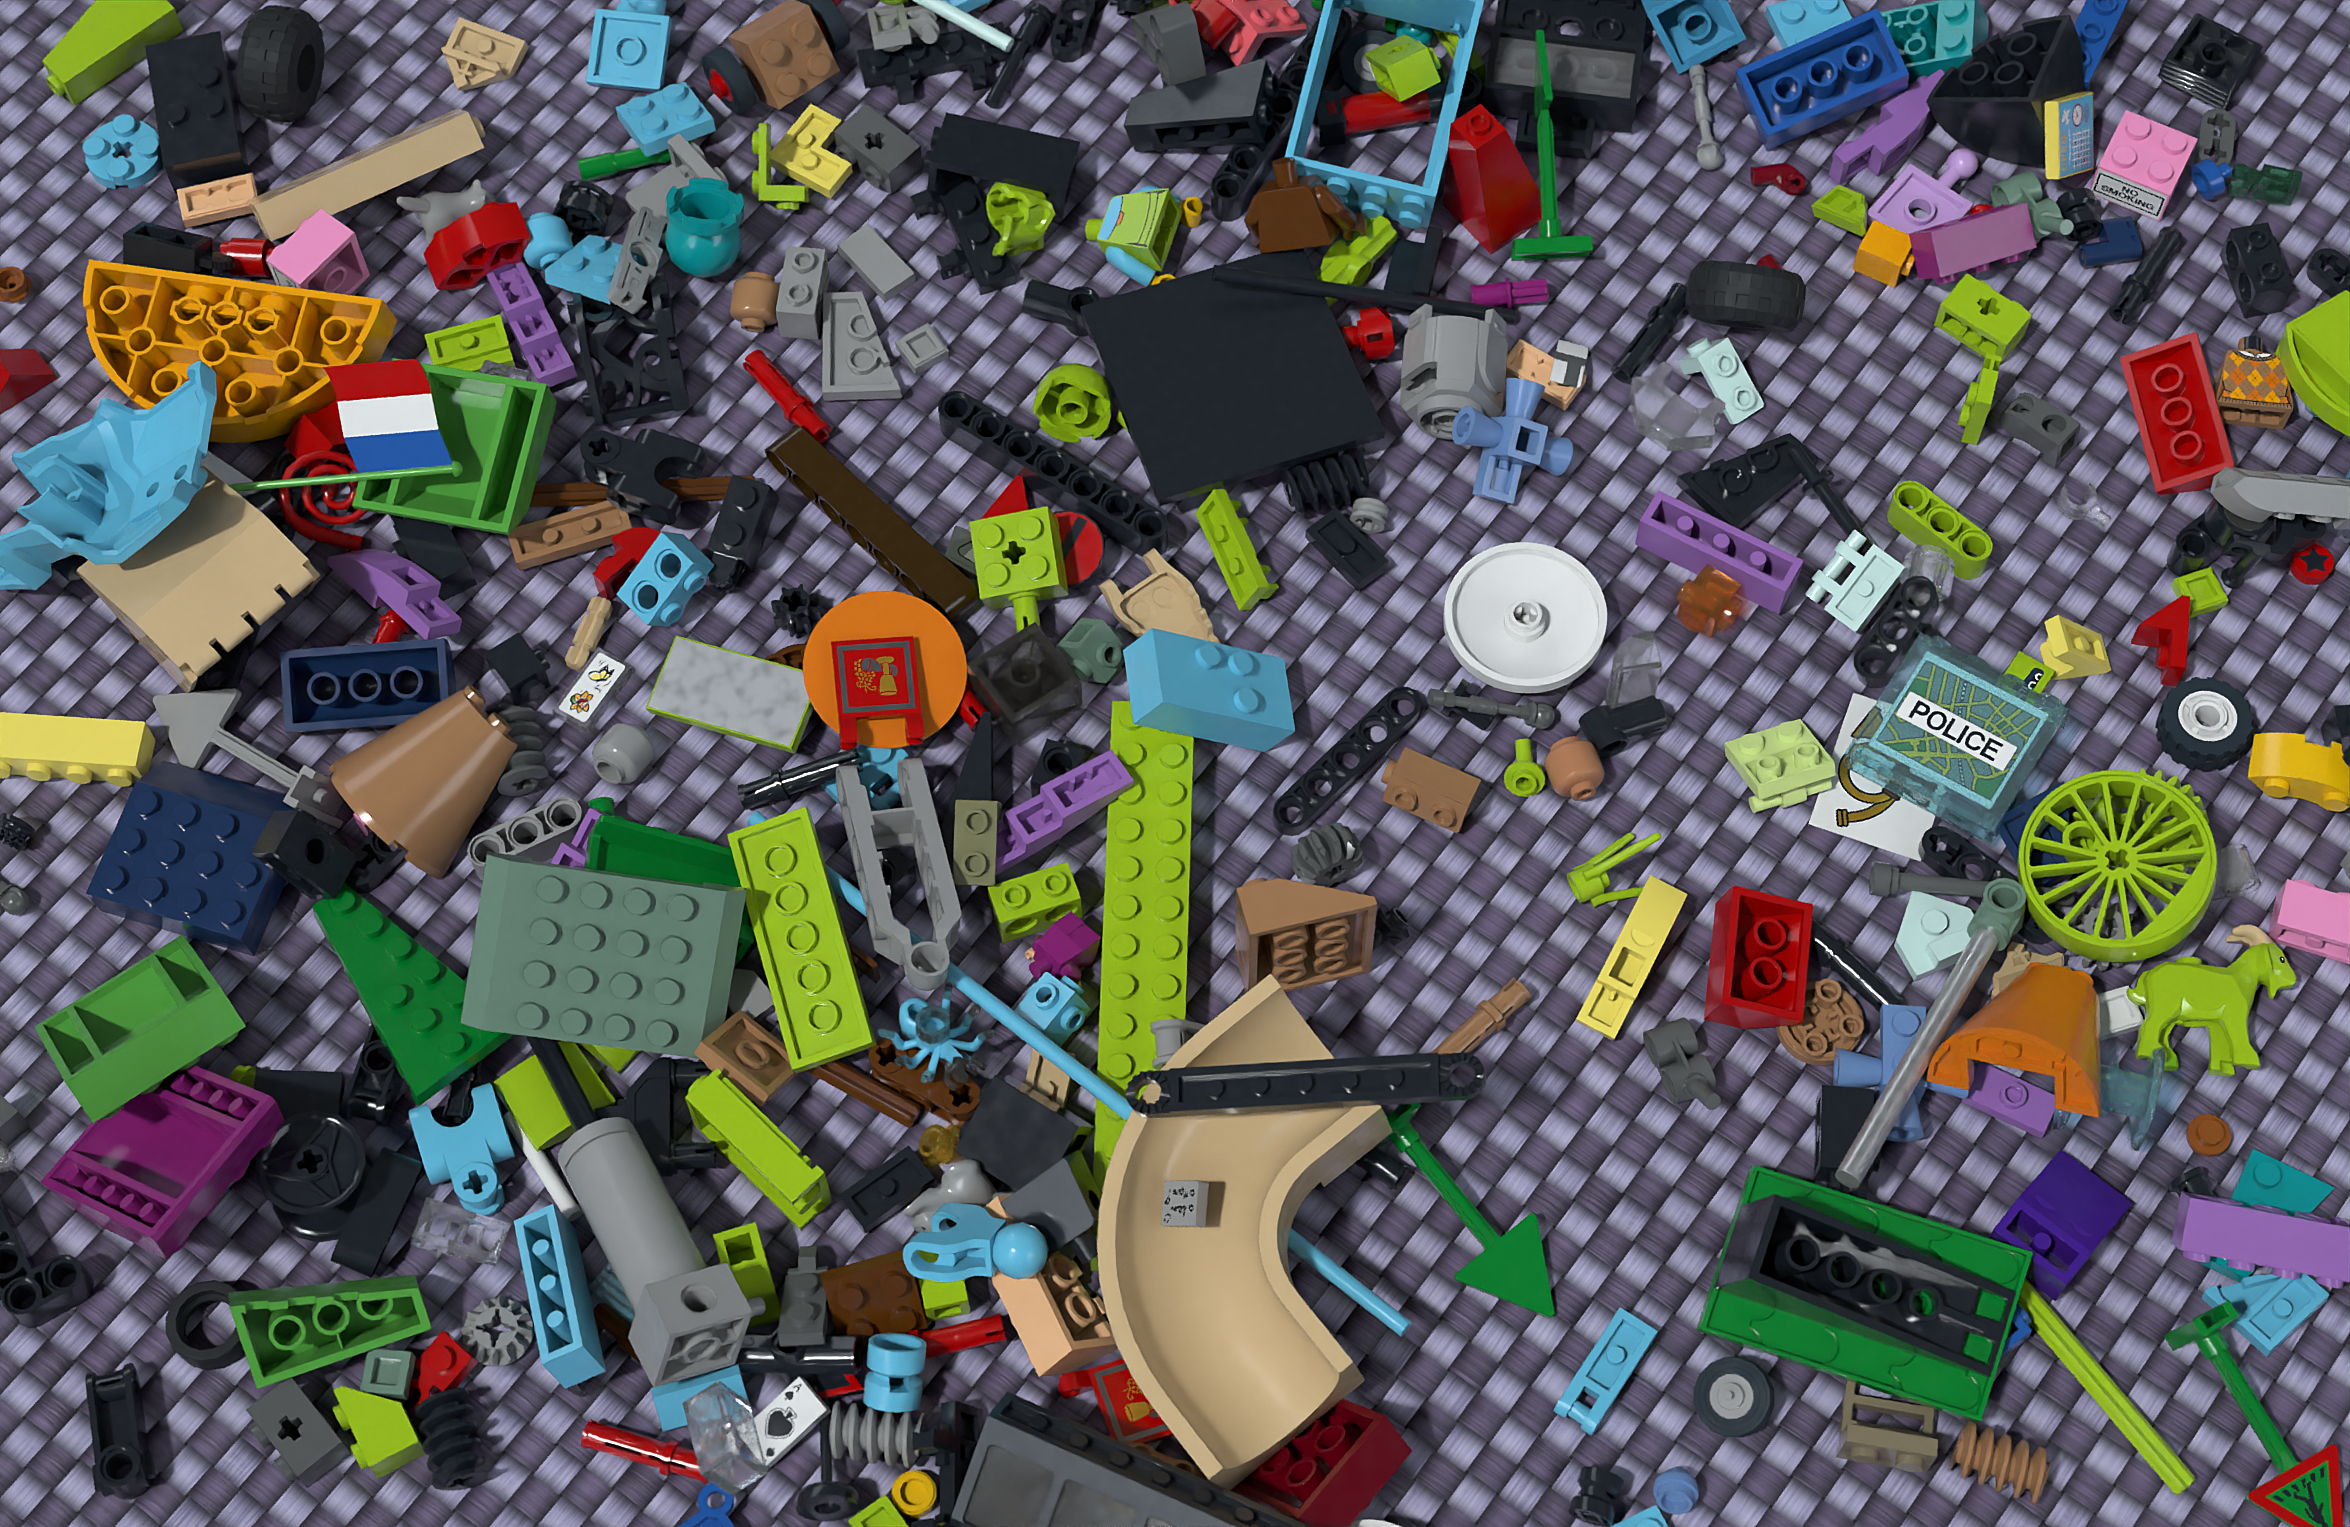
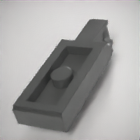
M818 1245L800 1246L798 1268L788 1269V1275H785L778 1329L780 1346L825 1344L829 1304L820 1272L827 1271L828 1266L821 1267L818 1258Z

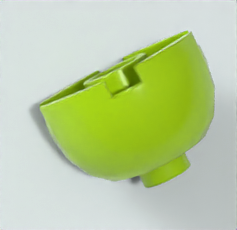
M1068 363L1052 369L1041 380L1037 388L1033 412L1040 419L1039 426L1044 432L1058 440L1079 443V437L1093 435L1092 439H1095L1108 428L1113 409V397L1109 384L1100 372L1084 364Z

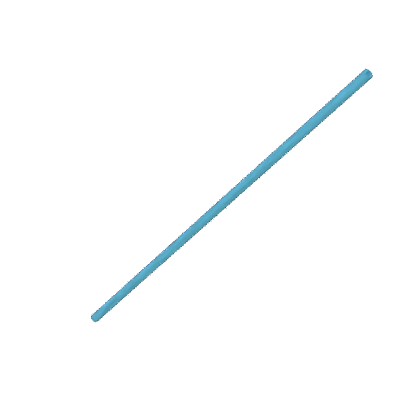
M755 811L749 817L747 824L751 826L768 820V818L759 811ZM826 864L833 891L867 917L861 891ZM909 929L911 944L924 941ZM949 961L948 976L946 978L948 982L1125 1121L1128 1120L1133 1109L1126 1098ZM1290 1228L1288 1249L1399 1336H1403L1412 1324L1410 1320Z

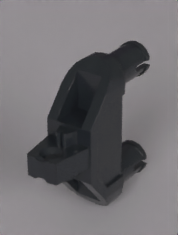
M671 1057L658 1058L644 1070L626 1091V1098L618 1100V1106L595 1108L598 1120L620 1117L628 1119L634 1125L662 1177H673L674 1174L678 1173V1170L716 1169L717 1167L715 1140L677 1144L676 1140H674V1093H677L678 1089L690 1088L702 1075L709 1076L713 1072L703 1061L677 1063L676 1059Z

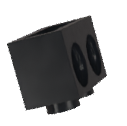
M2269 223L2231 229L2220 252V258L2244 319L2282 312L2293 289V284Z

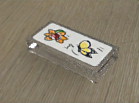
M598 647L552 709L554 716L589 734L633 674L632 665Z

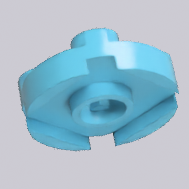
M123 114L115 117L113 121L98 128L83 144L86 164L93 178L107 188L116 189L115 185H127L129 189L142 186L156 176L162 165L160 159L162 153L158 134L150 125L134 120L130 115ZM130 150L131 155L128 158L124 156L115 158L120 151Z

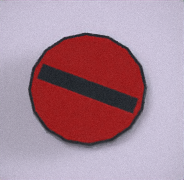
M1074 510L1055 511L1053 513L1058 518L1068 588H1075L1090 581L1100 570L1106 554L1105 537L1098 524L1086 514Z

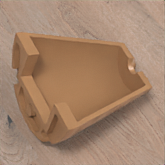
M471 685L335 760L328 768L332 772L329 777L333 785L359 818L386 844L390 845L392 843L397 849L408 852L404 856L407 861L439 880L447 872L518 746L508 734L511 730L509 724L497 713L493 712L489 716L485 712L486 708L483 705L487 700Z

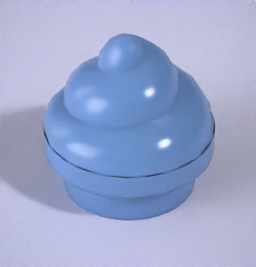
M1675 1467L1661 1473L1655 1479L1653 1495L1660 1509L1667 1513L1678 1515L1691 1510L1692 1505L1698 1500L1699 1488L1696 1479L1681 1467Z

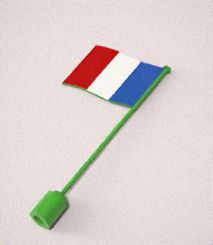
M417 359L323 367L336 393L344 439L358 473L227 485L234 491L239 492L453 473L454 477H457L462 473V465L458 461H452L440 433L432 388L422 366Z

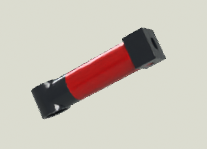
M1438 57L1441 67L1437 69L1441 82L1401 102L1384 91L1339 98L1338 90L1320 93L1312 123L1318 147L1345 143V135L1439 119L1450 77L1449 74L1446 79L1441 59ZM1467 70L1455 120L1481 104L1482 80L1473 71Z

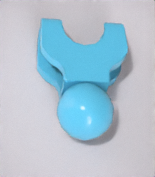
M950 1202L941 1205L932 1215V1232L916 1234L903 1250L905 1266L913 1276L939 1282H953L972 1276L992 1277L998 1269L1004 1275L1017 1280L1030 1278L1044 1267L1049 1249L1045 1236L1034 1226L1023 1222L1007 1226V1220L991 1217L987 1210L979 1205ZM945 1219H951L957 1225L950 1228ZM923 1250L938 1253V1260L927 1262L919 1256L917 1251Z

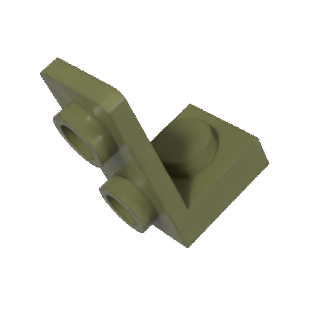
M955 800L954 884L993 886L995 884L998 820H1001L1002 803L998 801Z

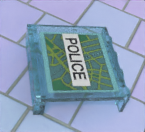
M1920 632L1845 752V768L1992 846L2000 833L2001 820L2059 726L2063 729L2065 728L2069 709L2064 707L2062 701L2056 696L2049 693L2041 695L2027 688V684L2019 677L2009 673L2004 676L1992 670L1984 659L1972 654L1967 657L1954 650L1951 643L1939 636L1929 637Z

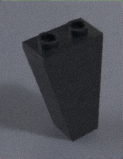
M1261 59L1135 96L1130 99L1124 128L1135 152L1264 142L1267 126L1272 124L1273 101L1279 95L1278 77L1276 74H1272L1267 60Z

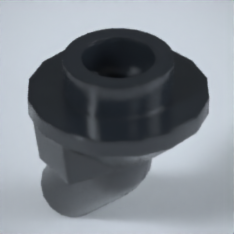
M1381 905L1376 912L1373 951L1386 940L1395 946L1409 937L1407 927L1410 923L1397 907L1393 906L1389 909Z

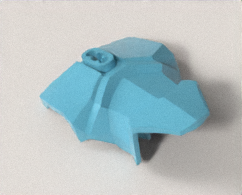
M201 360L189 365L187 376L190 379L151 409L134 410L109 398H102L93 418L88 422L61 435L51 436L25 452H13L12 462L42 496L29 505L18 507L17 512L30 520L24 527L0 536V590H36L52 576L53 562L71 555L83 556L95 565L122 563L157 536L187 508L193 496L203 487L208 477V472L200 466V462L207 455L213 411L217 399L216 372Z

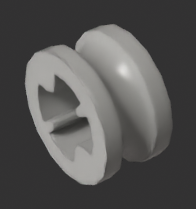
M1359 498L1354 502V512L1350 516V522L1359 531L1379 533L1385 528L1384 519L1388 516L1389 509L1379 500Z

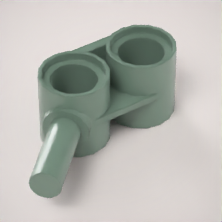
M2023 171L1992 185L1991 198L1995 207L2003 204L2027 202L2035 240L2052 233L2068 235L2072 232L2073 223L2062 218L2057 204L2050 198L2042 200V187L2037 176L2032 171Z

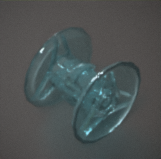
M2164 1047L2151 1051L2141 1075L2119 1069V1063L2112 1062L2111 1067L2101 1064V1115H2106L2110 1111L2130 1117L2127 1139L2129 1148L2133 1151H2139L2156 1108L2164 1071ZM2055 1109L2052 1121L2053 1130L2065 1127L2072 1112Z

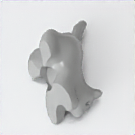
M475 179L472 186L465 192L443 193L432 191L423 194L420 198L400 196L397 198L398 205L405 210L414 211L416 218L420 219L426 232L425 239L428 245L438 230L447 227L468 213L481 209L486 203L496 202L495 197L482 187L478 179Z
M962 1159L942 1176V1184L939 1188H928L903 1213L906 1217L915 1216L912 1220L914 1231L932 1232L931 1217L945 1203L973 1204L983 1208L996 1196L1012 1195L1015 1192H997L991 1180L982 1173L980 1164L977 1161Z

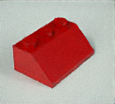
M1734 885L1715 903L1704 1020L1742 1029L1800 1025L1803 1022L1813 904Z

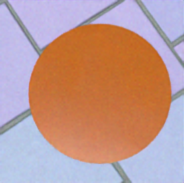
M895 591L861 593L840 602L830 609L813 629L803 658V677L806 692L821 719L839 734L831 641L913 636L921 713L924 725L923 740L940 730L957 710L962 700L967 680V662L962 642L954 627L940 611L924 600ZM904 717L856 720L858 744L874 748L909 746L906 743Z

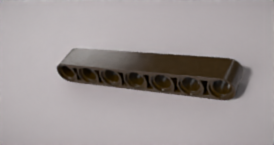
M794 425L765 449L768 460L782 476L913 596L924 600L940 611L951 625L980 601V594L977 588L961 571L802 427Z

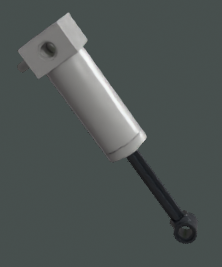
M526 1036L575 1131L561 1147L558 1153V1163L635 1312L628 1339L653 1388L734 1365L750 1318L765 1312L764 1300L761 1297L746 1300L727 1263L708 1267L634 1125L628 1119L620 1117L598 1120L558 1041Z

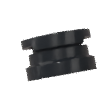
M572 180L562 186L559 201L556 203L553 215L563 219L568 226L569 232L585 237L589 234L600 236L605 232L608 223L607 217L611 214L614 201L611 195L600 186L587 181Z

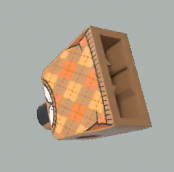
M2245 336L2238 341V350L2230 349L2226 351L2218 368L2214 384V392L2223 424L2283 430L2293 411V401L2289 381L2281 359L2276 354L2264 353L2263 341L2256 336Z

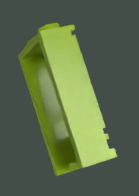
M718 1068L709 1076L702 1075L690 1086L685 1099L695 1127L709 1141L715 1140L716 1148L800 1231L833 1202L825 1172L818 1165L812 1168L810 1159L806 1155L803 1157L801 1150L726 1077L723 1078L722 1072Z

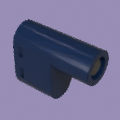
M2131 216L2101 220L2103 228L2098 234L2100 242L2080 245L2078 249L2079 262L2083 268L2140 259L2142 256V244L2136 229L2137 220L2132 219Z

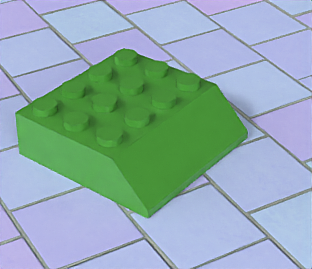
M420 363L432 388L440 433L452 461H458L462 465V473L457 477H454L453 473L359 481L352 505L353 508L510 535L529 511L557 401L545 383Z
M182 934L39 1023L34 1028L65 1083L88 1117L95 1123L101 1118L107 1119L116 1115L123 1109L126 1102L137 1095H144L154 1091L161 1085L163 1079L173 1072L192 1067L199 1061L203 1053L214 1046L219 1047L228 1044L236 1038L238 1031L246 1027L220 985Z

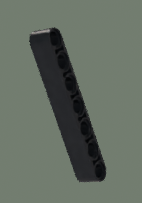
M1344 9L1341 10L1320 93H1322L1339 67V56L1344 45L1351 39L1352 17ZM1321 14L1278 78L1279 95L1273 101L1272 124L1267 126L1265 142L1235 144L1212 179L1211 212L1220 221L1232 222L1243 215L1253 196L1258 192L1273 168L1272 162L1280 158L1288 145Z
M951 391L941 397L938 402L940 429L947 439L1013 479L1017 474L1023 477L1024 486L1060 508L1086 514L1098 524L1103 534L1139 556L1143 557L1153 548L1160 555L1166 552L1168 548V520L1166 515L1159 509L967 393ZM955 414H961V415H963L962 417H959V418H952V417H951L952 415H955ZM987 433L995 434L992 437H983ZM1017 453H1026V454H1027L1026 456H1023V457L1014 456V455L1017 454ZM1050 472L1059 473L1057 476H1047L1046 474ZM1081 492H1090V493H1092L1091 495H1088V496H1080V495H1078V494L1081 493ZM1115 511H1121L1125 513L1121 516L1111 515V513ZM1147 531H1154L1158 534L1153 536H1147L1143 533Z

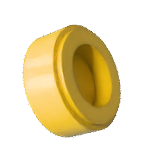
M907 1471L901 1474L892 1486L891 1496L896 1510L907 1518H922L928 1515L936 1505L937 1490L935 1483L928 1474L922 1471Z

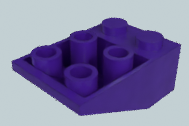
M2060 1149L2015 1201L1988 1238L2033 1252L2025 1278L2056 1301L2130 1208L2132 1202Z

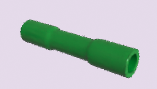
M639 147L577 160L582 181L615 175L620 171L650 164L672 162L669 149L646 157Z

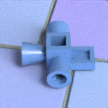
M1507 378L1505 416L1489 418L1471 406H1465L1458 412L1452 427L1454 443L1457 445L1483 447L1473 495L1502 504H1514L1522 466H1539L1554 476L1563 474L1568 468L1573 455L1571 440L1547 436L1548 426L1531 421L1545 390L1544 385L1525 379Z
M1882 1004L1880 1009V1052L1877 1058L1837 1047L1833 1066V1086L1859 1088L1875 1085L1876 1103L1924 1021L1926 1007ZM1927 1066L1886 1140L1909 1142L1921 1139L1924 1136L1918 1105L1926 1089L1962 1099L1967 1098L1969 1090L1927 1082Z

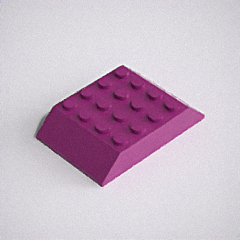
M193 1065L186 1070L173 1072L164 1078L161 1085L154 1091L144 1095L139 1094L125 1103L123 1109L116 1115L107 1119L101 1118L95 1123L92 1122L40 1183L91 1222L168 1260L173 1253L183 1248L189 1239V1233L200 1220L215 1210L218 1205V1199L227 1188L245 1174L248 1163L259 1150L265 1148L273 1141L277 1129L285 1120L276 1101L270 1095Z

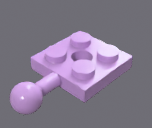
M1965 148L1953 151L1947 160V170L1938 180L1910 164L1868 210L1867 224L1871 226L1873 220H1876L1906 234H1910L1968 216L1974 204L1952 191L1951 187L1958 179L1969 178L1975 173L1978 166L1976 155L1971 150ZM1914 208H1921L1925 210L1929 216L1925 218H1917L1914 217L1909 212V210Z

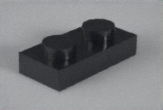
M1334 508L1305 530V538L1357 591L1388 569L1389 561L1337 508Z
M908 1145L842 1192L838 1197L850 1216L866 1234L933 1186L935 1179Z

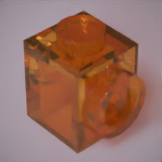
M1706 564L1694 581L1686 580L1676 597V600L1680 601L1677 618L1691 631L1701 632L1710 638L1717 629L1721 632L1726 631L1737 617L1743 605V600L1738 598L1741 583L1711 565Z

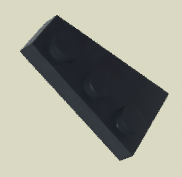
M1791 433L1749 448L1746 454L1728 461L1721 459L1710 463L1709 468L1694 474L1690 471L1679 475L1676 484L1709 515L1737 529H1741L1803 478L1788 456V453L1793 448L1801 446L1815 466H1817L1819 458Z

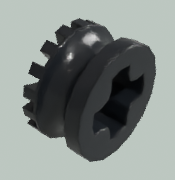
M2 813L0 815V841L3 840V844H6L8 841V846L11 848L25 850L27 847L25 839L32 837L35 829L14 815Z

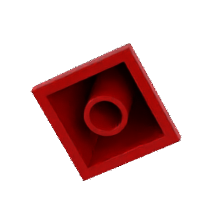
M1479 104L1450 124L1442 205L1492 255L1542 220L1540 191L1507 130L1482 104Z

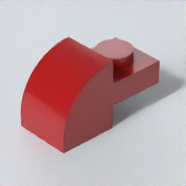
M635 527L621 531L613 536L612 541L616 553L613 556L604 558L592 573L598 593L610 601L615 598L617 592L661 531L648 527Z

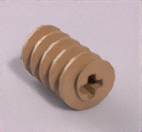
M1968 1421L1958 1436L1948 1472L1956 1463L1960 1464L1962 1479H1966L1973 1469L1978 1470V1485L1981 1486L1985 1484L1990 1476H1994L1997 1492H2001L2008 1482L2013 1483V1498L2018 1499L2025 1489H2029L2031 1504L2036 1505L2044 1489L2051 1460L2047 1463L2046 1449L2041 1446L2036 1448L2032 1455L2029 1456V1443L2021 1440L2012 1450L2011 1436L2005 1433L1994 1443V1431L1989 1427H1986L1977 1437L1976 1423Z

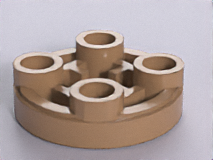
M1832 979L1806 983L1803 1022L1800 1025L1776 1026L1778 1038L1788 1053L1804 1063L1816 1066L1834 1064L1837 1047L1853 1052L1864 1030L1863 1017L1857 1002L1848 992L1841 988L1838 982Z

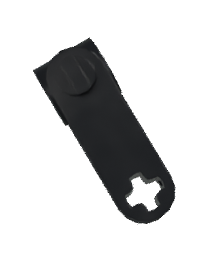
M128 1363L123 1366L122 1370L101 1375L91 1372L87 1373L85 1378L95 1465H92L94 1488L96 1492L101 1491L104 1497L114 1495L123 1500H131L141 1496L151 1486L152 1479L156 1478L153 1454L148 1448L140 1381L134 1364ZM132 1464V1470L126 1477L115 1479L117 1471L122 1466Z

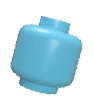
M541 212L530 216L525 221L531 239L523 255L530 267L545 272L546 268L574 247L568 226L563 219L548 212Z

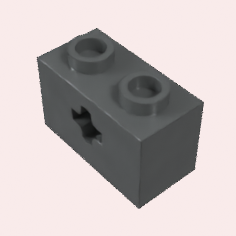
M867 104L834 131L837 156L848 161L862 172L866 180L873 187H881L891 196L923 168L921 145Z
M292 1377L283 1380L246 1409L255 1421V1423L248 1427L264 1449L271 1443L277 1449L281 1456L275 1459L274 1462L290 1482L298 1477L308 1488L351 1454ZM296 1428L301 1436L294 1441L289 1433Z

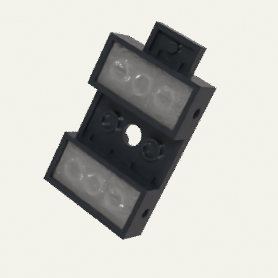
M1498 0L1482 105L1494 116L1518 118L1515 140L1517 150L1538 152V119L1535 120V30H1544L1553 94L1549 114L1553 124L1554 155L1590 159L1594 128L1632 133L1647 14L1642 1ZM1565 20H1572L1578 22L1579 29L1584 33L1581 36L1558 34L1555 28L1561 26Z

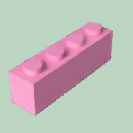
M2287 879L2276 895L2267 935L2275 943L2350 964V893H2334L2317 888L2316 885L2305 880L2292 881Z

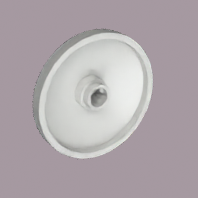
M1515 542L1495 546L1479 553L1458 571L1446 594L1443 623L1445 636L1451 651L1459 663L1474 677L1504 691L1540 693L1557 689L1572 682L1591 666L1599 654L1604 641L1607 627V607L1598 582L1590 571L1574 557L1544 544Z

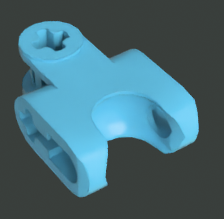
M490 1083L472 1089L471 1094L474 1102L472 1115L465 1123L459 1126H441L433 1118L428 1105L411 1109L408 1113L431 1185L451 1179L454 1190L466 1213L479 1219L491 1217L502 1207L505 1197L496 1163L515 1157L514 1148L507 1126L503 1120V1113L497 1095ZM482 1187L483 1192L477 1194L476 1189Z

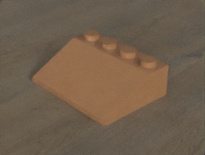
M1257 878L1246 882L1242 887L1236 888L1235 957L1245 993L1269 974L1275 978L1286 993L1369 973L1371 971L1377 912L1375 897L1281 878L1272 880Z

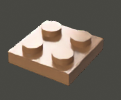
M738 1010L701 1041L694 1052L698 1058L705 1062L711 1071L718 1068L722 1072L723 1078L726 1077L741 1093L760 1107L798 1074L791 1068L785 1044L742 1010Z

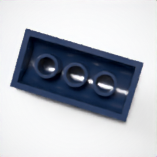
M445 638L280 651L285 733L399 725L456 693L454 662L449 642Z

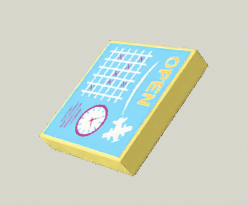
M2079 92L2046 101V179H2062L2094 169L2093 92Z

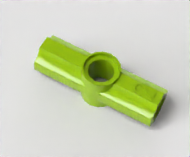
M1382 216L1368 218L1366 236H1362L1359 231H1355L1352 240L1344 241L1340 239L1336 241L1325 254L1322 265L1314 272L1317 280L1361 286L1371 273L1373 263L1397 240V232L1392 227L1390 221ZM1325 297L1329 307L1338 300Z

